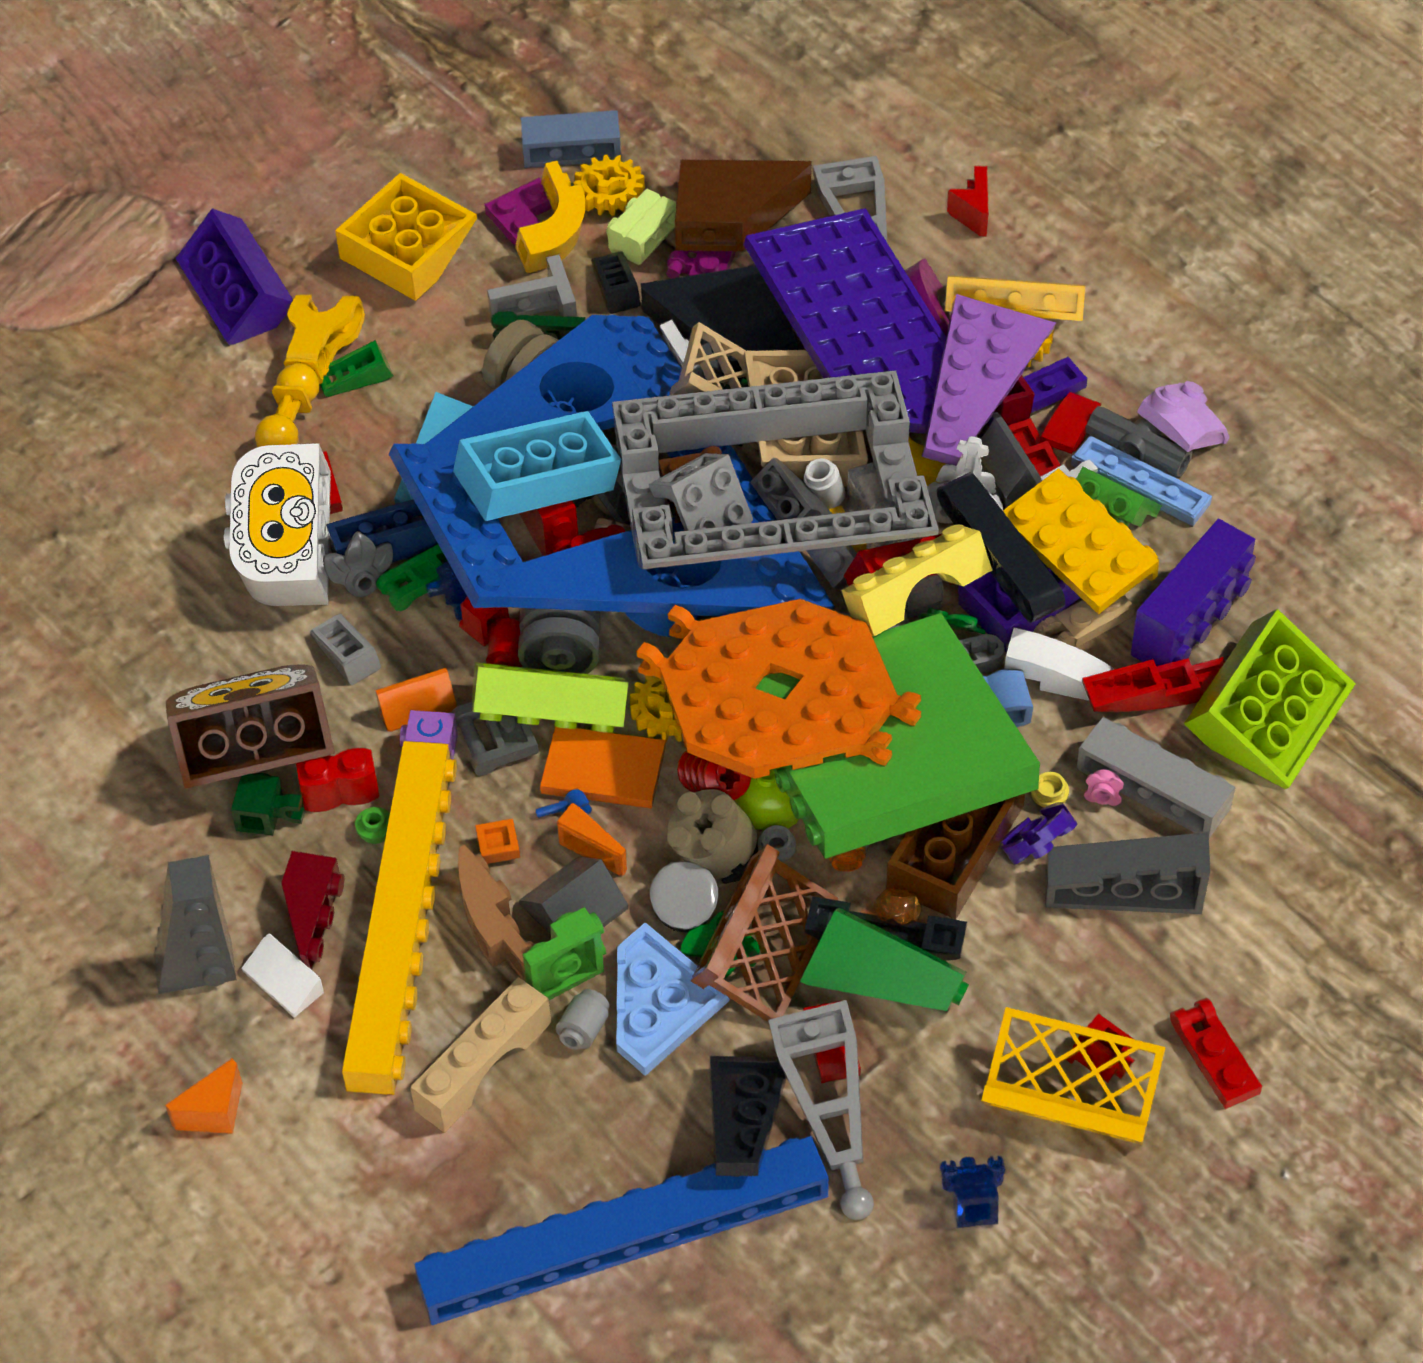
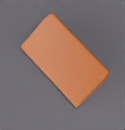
M447 668L376 690L379 713L388 732L401 729L402 725H408L410 710L450 713L457 707Z

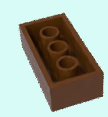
M1025 794L906 832L887 863L886 889L956 920L1002 844V840L1008 834L1024 807Z

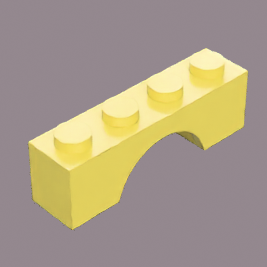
M960 524L947 527L943 530V535L934 540L918 543L913 547V551L905 556L892 558L883 564V568L876 572L855 578L854 584L841 590L850 617L866 622L871 635L876 636L904 620L907 598L913 587L924 577L937 573L942 580L964 587L992 571V567L980 531L964 527Z

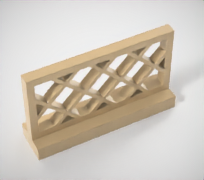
M698 322L692 328L680 378L671 387L670 395L723 390L720 384L727 381L731 389L742 388L738 378L746 377L747 379L744 352L746 350ZM701 338L710 343L714 354L706 356L700 343ZM727 356L737 359L742 371L735 373ZM717 359L725 376L717 378L709 361ZM700 364L707 380L693 372L695 365ZM757 442L746 443L758 450Z

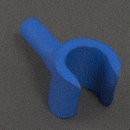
M574 789L568 792L564 800L559 801V803L535 810L537 817L540 818L561 811L565 812L571 803L579 806L587 814L591 813L592 808L584 792Z

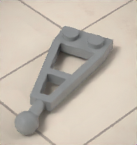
M877 156L813 166V177L819 197L830 216L844 213L835 196L874 190L876 215L871 216L887 242L884 177Z
M847 1000L769 1019L779 1064L831 1170L840 1169L845 1187V1193L841 1198V1209L850 1219H865L872 1212L874 1201L870 1192L861 1187L856 1164L864 1163L858 1046ZM845 1046L848 1096L813 1105L792 1059ZM849 1113L851 1149L836 1152L821 1120Z

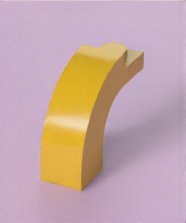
M558 161L545 163L541 181L554 214L541 223L520 227L518 230L515 248L527 274L546 269V257L560 255L561 260H563L575 247L581 232L586 207L582 184L571 186L568 174L562 172Z

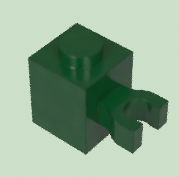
M266 773L241 776L231 807L236 831L273 836L278 818L302 824L305 814V807H301L302 795H283L279 777Z

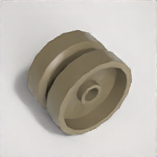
M517 320L510 323L497 335L486 353L482 367L483 380L489 387L494 390L559 340L551 335L544 334L540 328L529 321Z

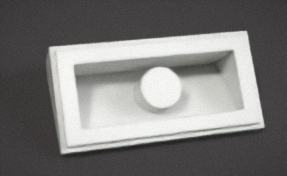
M270 933L261 940L242 967V971L294 1018L324 993L320 977Z

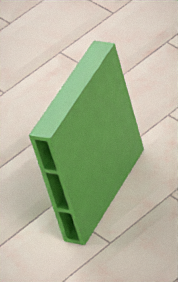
M942 613L897 626L872 636L897 695L901 696L904 692H914L921 695V702L915 708L921 711V718L915 726L908 725L899 718L890 715L879 729V731L892 735V741L886 748L892 751V758L886 766L880 765L863 755L845 758L844 753L824 757L822 764L792 770L791 765L773 769L779 790L782 793L786 792L788 794L795 818L803 820L810 844L818 846L824 859L1037 790L1039 787V760ZM783 673L770 674L761 680L756 689L786 699L800 680Z

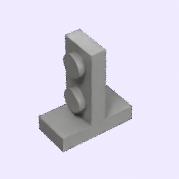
M560 255L546 257L548 277L487 290L491 318L498 311H513L518 316L555 309L559 310L560 316L577 317L576 301Z

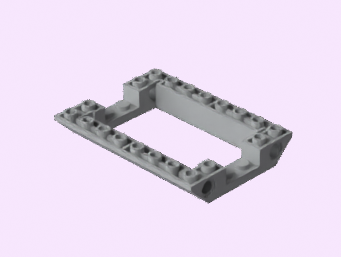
M896 370L612 402L617 454L621 458L620 472L638 566L642 569L934 536L939 533L924 475L917 476L909 447L910 421ZM866 430L885 508L675 532V544H673L670 507L665 505L664 498H654L648 485L660 478L658 453Z

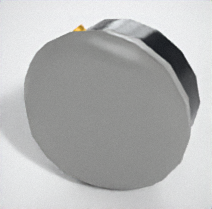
M688 861L673 862L664 866L654 877L651 884L650 899L653 910L662 923L673 931L686 933L692 928L706 924L712 916L718 900V886L714 876L705 867Z

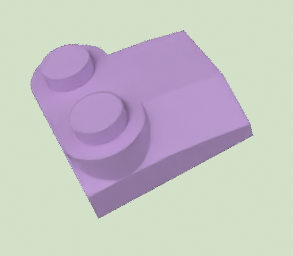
M1186 381L1185 383L1157 387L1155 391L1142 401L1137 411L1138 414L1187 452L1216 444H1227L1230 438L1225 426L1205 405L1207 397L1203 393V388L1194 382Z

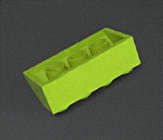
M475 662L472 710L473 712H479V719L502 721V715L517 716V723L539 725L540 719L555 720L554 727L576 729L578 722L592 724V731L614 733V726L624 727L628 682L622 677Z

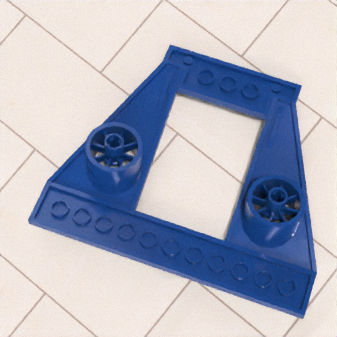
M613 314L591 315L427 443L393 444L389 452L391 460L474 608L512 607L624 612L630 620L644 630L659 636L672 637L669 635V629L675 622L668 619V613L675 605L688 610L697 621H699L701 616H724L797 599H803L833 610L835 606L799 551L642 569L638 566L632 530L523 562L499 519L485 521L453 472L459 440L585 411L590 413L602 431L614 427L612 402L669 396L671 387L679 381L682 367L649 317L617 316ZM731 445L717 446L721 449L722 454H729L753 517L751 523L777 520L750 483L753 478ZM705 448L667 452L670 458L701 453ZM672 517L673 544H675V532L685 530L682 522L675 523Z

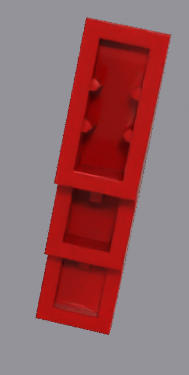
M1224 657L1191 665L1189 658L1156 666L1154 659L1084 677L1082 678V683L1094 712H1130L1183 706L1199 702L1224 665L1225 660Z

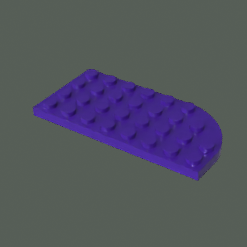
M866 208L747 235L743 244L822 378L896 370L910 421L909 432L926 434L946 336Z

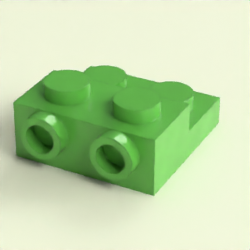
M1085 467L1081 468L1076 478L1083 491L1093 500H1099L1106 507L1107 511L1110 512V516L1118 523L1122 522L1127 526L1132 523L1141 527L1147 514L1156 518L1162 507L1161 504Z
M585 907L574 913L569 912L560 916L554 923L550 924L551 940L537 943L528 952L523 954L526 983L549 998V1000L604 972L603 955L606 954V949L601 940L604 927L595 912L589 914Z

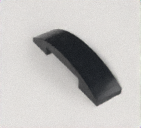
M812 896L805 933L818 940L821 939L834 911L841 908L944 961L961 958L967 921L928 915L927 923L854 912L851 911V902Z

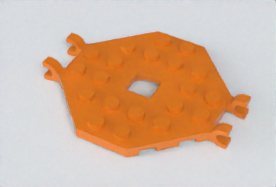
M803 599L701 621L695 620L692 614L685 608L675 605L668 613V619L675 622L669 629V635L684 639L669 658H665L658 648L646 642L636 651L637 657L644 659L638 667V672L646 676H655L662 680L664 689L667 690L670 706L677 725L681 729L687 753L754 779L769 776L771 769L791 765L792 770L822 764L824 757L844 753L845 758L863 755L880 765L886 766L892 758V751L886 749L892 741V735L879 731V729L890 715L899 718L902 722L911 726H915L921 718V711L915 709L921 702V695L914 692H904L901 696L897 695L867 623ZM783 673L800 680L786 699L756 689V687L765 676L770 674Z

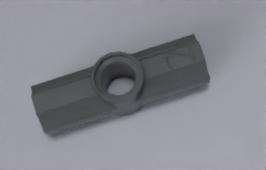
M1097 406L1086 425L1087 434L1176 478H1180L1185 473L1192 459V450L1187 452L1177 443L1161 436L1160 430L1146 419H1138L1133 422L1104 407Z

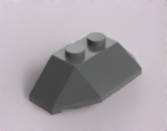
M996 411L992 414L980 435L982 445H987L989 449L988 455L980 458L982 472L991 473L995 478L996 492L994 494L999 496L1004 510L1040 483L1042 479L1002 416Z

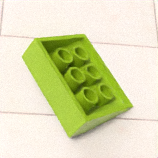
M1276 609L1251 623L1184 722V725L1211 750L1283 789H1287L1295 780L1356 683L1284 614Z

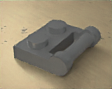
M472 702L460 705L451 712L455 713L456 725L461 729L473 757L471 761L472 767L479 776L491 773L498 766L539 753L538 743L530 726L517 723V716L502 715V721L484 720L496 746V749L486 751L474 724V720L480 717V713L473 712Z

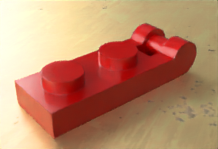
M1204 998L1196 1001L1194 1007L1188 1010L1180 1008L1170 1013L1173 1028L1225 1109L1261 1094V1083L1219 1020L1210 999ZM1201 1022L1205 1029L1196 1032L1192 1025Z

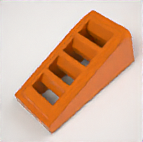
M571 803L557 821L559 844L583 857L601 859L608 870L619 876H624L627 872L626 849L584 810Z

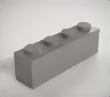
M1102 717L1079 747L1077 769L1087 775L1093 774L1098 770H1110L1116 773L1124 783L1123 789L1119 791L1120 793L1195 833L1209 832L1210 838L1231 809L1235 786L1229 784L1224 778L1212 775L1195 766L1190 760L1180 758L1163 749L1158 743L1146 740L1129 731L1127 727L1120 723H1114Z

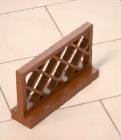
M767 844L751 857L690 981L702 989L710 985L769 1023V1019L784 1016L819 941L805 933L807 938L806 944L794 947L788 928L802 925L805 932L808 911L803 897L811 895L832 900H838L839 898L778 860L780 852ZM775 873L787 880L791 893L776 894L772 882ZM793 899L800 918L786 921L779 902ZM770 904L776 923L762 926L757 909L759 906ZM779 930L785 949L771 952L765 933ZM755 935L761 955L747 957L742 940L744 937ZM788 956L793 972L789 977L779 978L773 959ZM764 961L770 981L756 984L749 964ZM740 966L746 986L737 988L724 980L729 968ZM773 987L778 1002L774 1011L762 1004L758 990Z

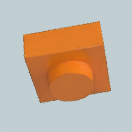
M513 818L475 825L480 854L487 864L520 858Z

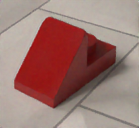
M974 166L973 179H967V189H949L947 200L948 214L980 237H987L988 227L987 166Z

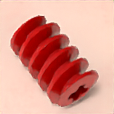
M687 750L678 761L677 773L679 781L690 792L695 793L701 790L715 789L725 792L733 800H737L745 794L750 786L751 777L687 753Z

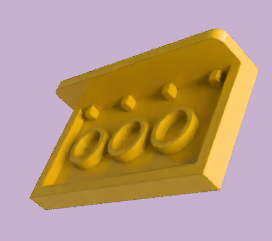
M1059 468L1003 510L1038 558L1097 614L1103 612L1145 578L1153 581L1158 577L1159 559L1155 551L1147 545L1143 546L1133 537L1127 525L1122 522L1118 523L1108 514L1106 507L1099 500H1093L1083 491L1082 486L1074 477H1068Z

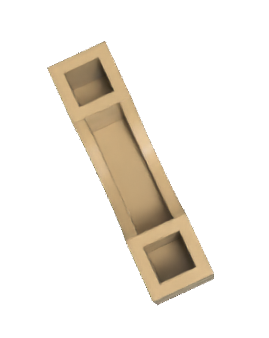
M518 977L410 1086L415 1111L445 1133L472 1106L477 1088L493 1064L514 1048L519 1047L526 1050L551 1024L549 998Z

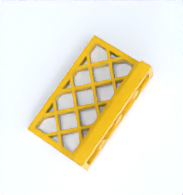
M952 275L947 277L945 311H952L956 294L1038 318L1083 321L1085 285Z
M1006 1007L981 1101L985 1105L1143 1145L1166 1047ZM1012 1018L1029 1022L1037 1036L1016 1048L1008 1035ZM1036 1024L1050 1027V1029L1041 1033ZM1058 1030L1069 1032L1077 1046L1056 1058L1044 1038ZM1075 1034L1089 1037L1090 1039L1081 1044ZM1098 1040L1109 1042L1117 1057L1096 1069L1084 1048ZM1007 1041L1012 1051L1003 1056ZM1041 1041L1052 1061L1031 1073L1019 1053ZM1115 1044L1129 1047L1130 1049L1121 1054ZM1138 1050L1155 1054L1152 1070L1136 1079L1124 1058ZM1080 1051L1092 1072L1071 1083L1059 1063ZM1016 1056L1027 1076L1014 1084L998 1081L1000 1065ZM1120 1061L1132 1082L1111 1094L1099 1073ZM1056 1066L1067 1086L1053 1095L1044 1093L1034 1078ZM1095 1076L1107 1097L1093 1105L1083 1103L1074 1088ZM1149 1078L1145 1094L1139 1083ZM1031 1081L1036 1090L1021 1086ZM1135 1086L1144 1100L1140 1117L1123 1113L1114 1098ZM1071 1091L1076 1101L1060 1096ZM1111 1101L1116 1111L1101 1106Z

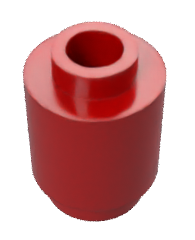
M504 618L495 623V626L490 630L486 657L487 664L522 667L518 658L519 621Z

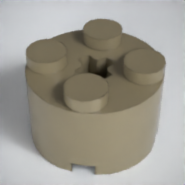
M706 789L695 793L686 792L678 799L677 807L669 820L667 841L684 861L705 867L715 879H721L733 874L731 870L740 863L744 866L750 860L756 847L757 832L748 815L728 794L720 790Z

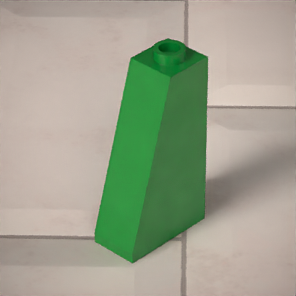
M841 908L834 911L800 982L809 986L947 1011L951 1003L959 1006L969 986L968 983L963 981L967 973L966 971Z

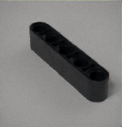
M969 472L937 488L938 501L953 524H960L964 527L980 531L992 567L990 573L1027 621L1030 623L1065 606V596L1058 582L973 473Z

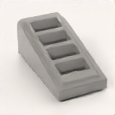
M341 613L310 630L312 638L351 685L356 684L381 668L375 648ZM340 631H343L342 633H340V634H338L337 636L333 637L332 639L328 640V638H330V637H332L333 635L339 633Z

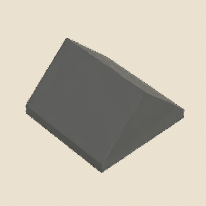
M587 857L575 858L519 900V904L550 935V924L554 923L563 914L574 913L583 907L587 909L589 914L595 912L601 920L603 927L629 909L628 903L603 861Z

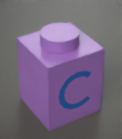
M410 710L408 725L401 726L400 747L403 746V741L448 744L450 758L454 759L458 738L455 713Z

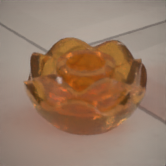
M889 888L885 889L875 899L873 910L876 911L875 914H878L879 918L883 921L893 918L900 924H907L912 919L913 921H918L920 912H922V906L915 893L905 889Z

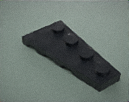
M710 1056L709 1073L716 1176H758L787 1078L779 1064L778 1057Z

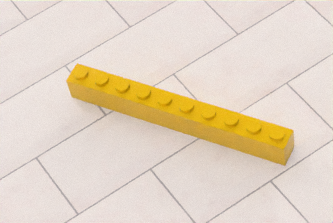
M403 741L342 1069L347 1092L394 1095L397 1080H403L406 1061L405 1056H401L403 1045H409L412 1029L411 1021H407L409 1010H415L417 1005V987L413 985L415 976H421L423 970V953L419 952L421 942L427 943L429 920L425 919L426 910L433 909L435 889L434 886H431L432 877L439 876L440 854H436L438 845H444L446 824L442 822L443 813H449L451 808V791L447 790L449 782H455L457 762L455 759L450 758L448 744Z

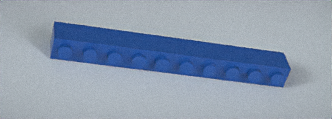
M812 1136L803 1139L791 1138L782 1142L778 1147L765 1151L758 1176H716L715 1163L704 1167L700 1172L684 1177L679 1175L672 1176L659 1185L647 1189L635 1188L624 1193L622 1197L610 1201H594L584 1206L581 1210L566 1215L554 1214L535 1225L513 1227L502 1235L488 1240H472L457 1250L447 1253L435 1252L429 1254L422 1261L414 1263L417 1282L431 1326L827 1198L829 1177Z

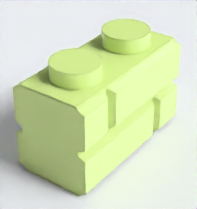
M649 189L644 190L638 198L630 199L625 212L619 218L614 217L607 226L606 234L608 235L610 251L612 253L623 252L627 260L637 265L642 264L675 228L676 202L664 196L661 198L658 193Z

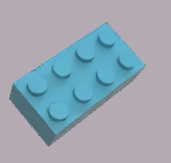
M585 411L459 440L453 472L483 519L489 521L613 491L621 458L590 413Z

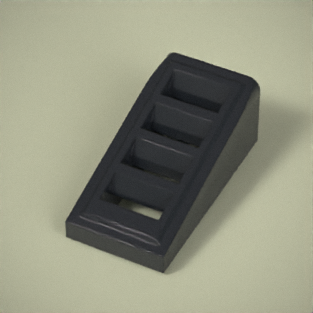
M623 252L591 259L592 267L609 313L613 314L634 309L641 305L637 282Z

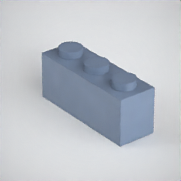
M618 110L521 117L525 168L544 167L545 163L558 161L559 165L591 163V158L593 157L598 161H602L604 155H608L610 160H614L617 155L621 156Z

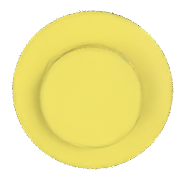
M1045 772L1039 775V787L1037 790L1031 791V797L1034 802L1044 808L1057 802L1065 803L1069 796L1067 782L1060 774L1055 772Z

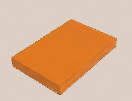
M555 727L540 784L541 794L565 797L571 790L578 789L584 792L587 799L591 801L652 809L666 750V740L579 728Z

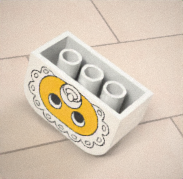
M319 443L257 447L242 456L233 470L231 493H227L225 496L226 513L230 515V527H225L224 530L225 547L230 549L232 563L247 591L260 603L271 606L328 605L329 578L324 570L323 556L329 554V537L326 524L330 523L331 471Z

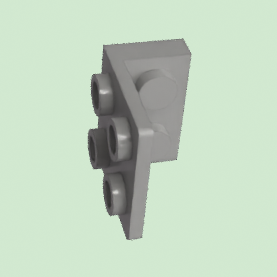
M705 453L648 484L654 498H667L670 502H674L685 531L749 524L753 521L729 454Z

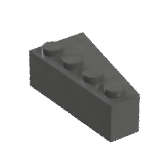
M1209 832L1055 846L1047 853L1045 908L1202 914L1210 876Z
M209 855L168 862L164 886V904L161 905L160 911L161 923L157 931V947L154 950L158 994L206 985L219 986L225 982L237 980L232 941Z

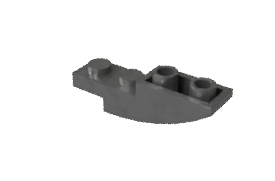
M773 457L750 482L777 520L832 514L822 501L778 458ZM851 545L806 550L833 588L841 590L847 584L843 575L857 554Z

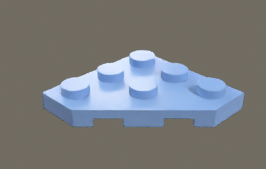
M646 922L617 946V1052L646 1076L727 1004L730 998L710 985L702 989L690 980L697 965Z

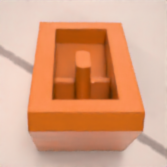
M233 1058L165 1105L171 1124L176 1130L233 1134L242 1089L238 1065Z

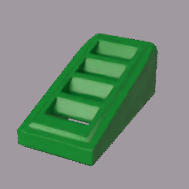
M376 340L331 362L328 367L329 371L323 377L324 379L320 386L324 395L330 397L376 384L394 376L383 351ZM349 371V374L343 375V372ZM336 375L337 380L331 382L329 376Z

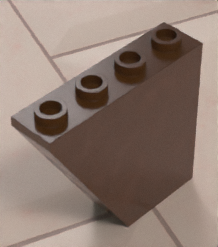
M680 159L675 216L676 251H744L746 248L743 244L747 235L767 231L811 193L812 161Z

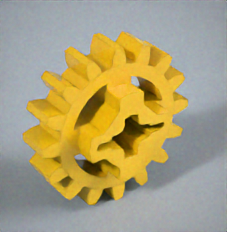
M604 155L602 161H598L593 157L591 158L590 166L583 163L581 164V172H575L574 185L582 184L586 210L590 211L596 208L598 215H602L605 210L609 211L611 216H615L617 209L625 212L630 199L638 198L645 189L644 175H641V167H633V160L631 159L621 162L620 155H617L614 160H610L608 155Z
M645 675V684L636 682L635 693L630 694L631 720H636L638 731L647 728L648 738H653L656 734H660L661 739L666 740V742L669 736H675V739L681 742L682 732L677 725L670 706V699L667 690L664 689L662 680L658 677L654 678L653 676Z

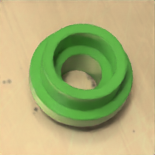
M371 807L363 810L355 821L357 834L371 844L384 842L390 812L380 807ZM372 822H379L378 824L370 825Z

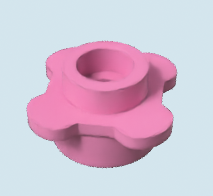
M1098 770L1086 777V783L1088 784V789L1084 793L1086 800L1111 806H1117L1121 803L1122 797L1119 795V791L1123 789L1124 783L1116 773L1110 770Z

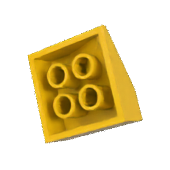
M399 173L335 230L339 257L416 301L438 281L477 220V214Z

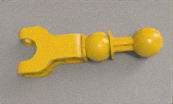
M297 294L294 297L287 312L292 327H294V335L284 360L285 368L279 373L276 385L272 388V393L278 407L274 415L266 416L255 429L257 447L298 444L299 434L294 423L297 413L311 412V402L318 395L319 384L323 382V377L328 373L329 364L333 361L336 352L352 343L360 334L365 312L359 296H342L335 307L322 312H318L312 300V295Z

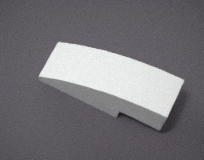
M1013 628L1005 659V669L1023 671L1026 679L1040 681L1041 691L1088 701L1089 698L1083 686L1082 678L1114 670L1107 663L1083 650L1062 641L1018 628Z

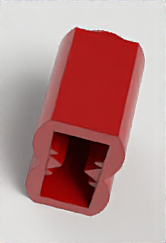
M352 748L344 750L335 756L328 755L296 763L300 790L306 811H328L340 806L342 803L346 805H362L380 797L371 749Z

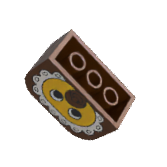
M311 665L281 666L194 686L175 693L165 702L167 720L184 789L335 754L315 668Z

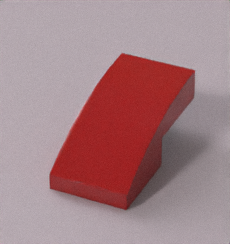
M1069 392L1048 422L1041 435L1040 443L1048 440L1051 447L1072 454L1084 441L1086 425L1092 412L1097 406L1101 407L1102 403Z
M1031 418L1008 425L1040 477L1061 466L1049 441L1040 443L1041 437Z

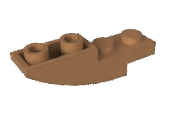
M464 844L459 847L458 870L463 905L472 934L493 968L507 960L519 977L526 982L523 954L528 952L534 944L531 941L526 943L522 939L518 925L510 916L509 901L512 898L506 885L501 880L496 882L490 875L489 866L480 854L474 855L467 845Z

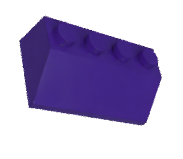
M212 208L176 257V260L227 344L234 345L277 328L286 316L293 301L242 218Z

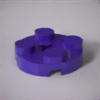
M1057 802L1039 810L1042 814L1041 817L1033 821L1029 817L1026 818L1002 840L1004 846H1001V848L1013 864L1022 862L1030 854H1032L1034 859L1044 856L1053 849L1052 840L1057 836L1069 833L1077 826L1078 823L1063 802Z

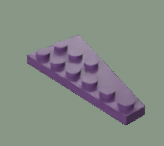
M956 294L950 315L922 457L957 466L958 461L963 455L956 449L960 440L967 441L970 436L977 437L980 430L992 417L995 409L1002 403L1020 378L1030 360L1037 354L1042 343L1052 333L1056 322Z

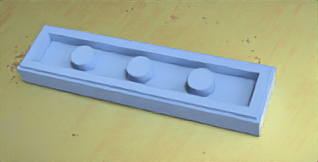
M1091 435L1072 456V466L1077 467L1082 462L1091 460L1098 468L1096 473L1161 504V511L1191 526L1195 525L1211 505V495Z

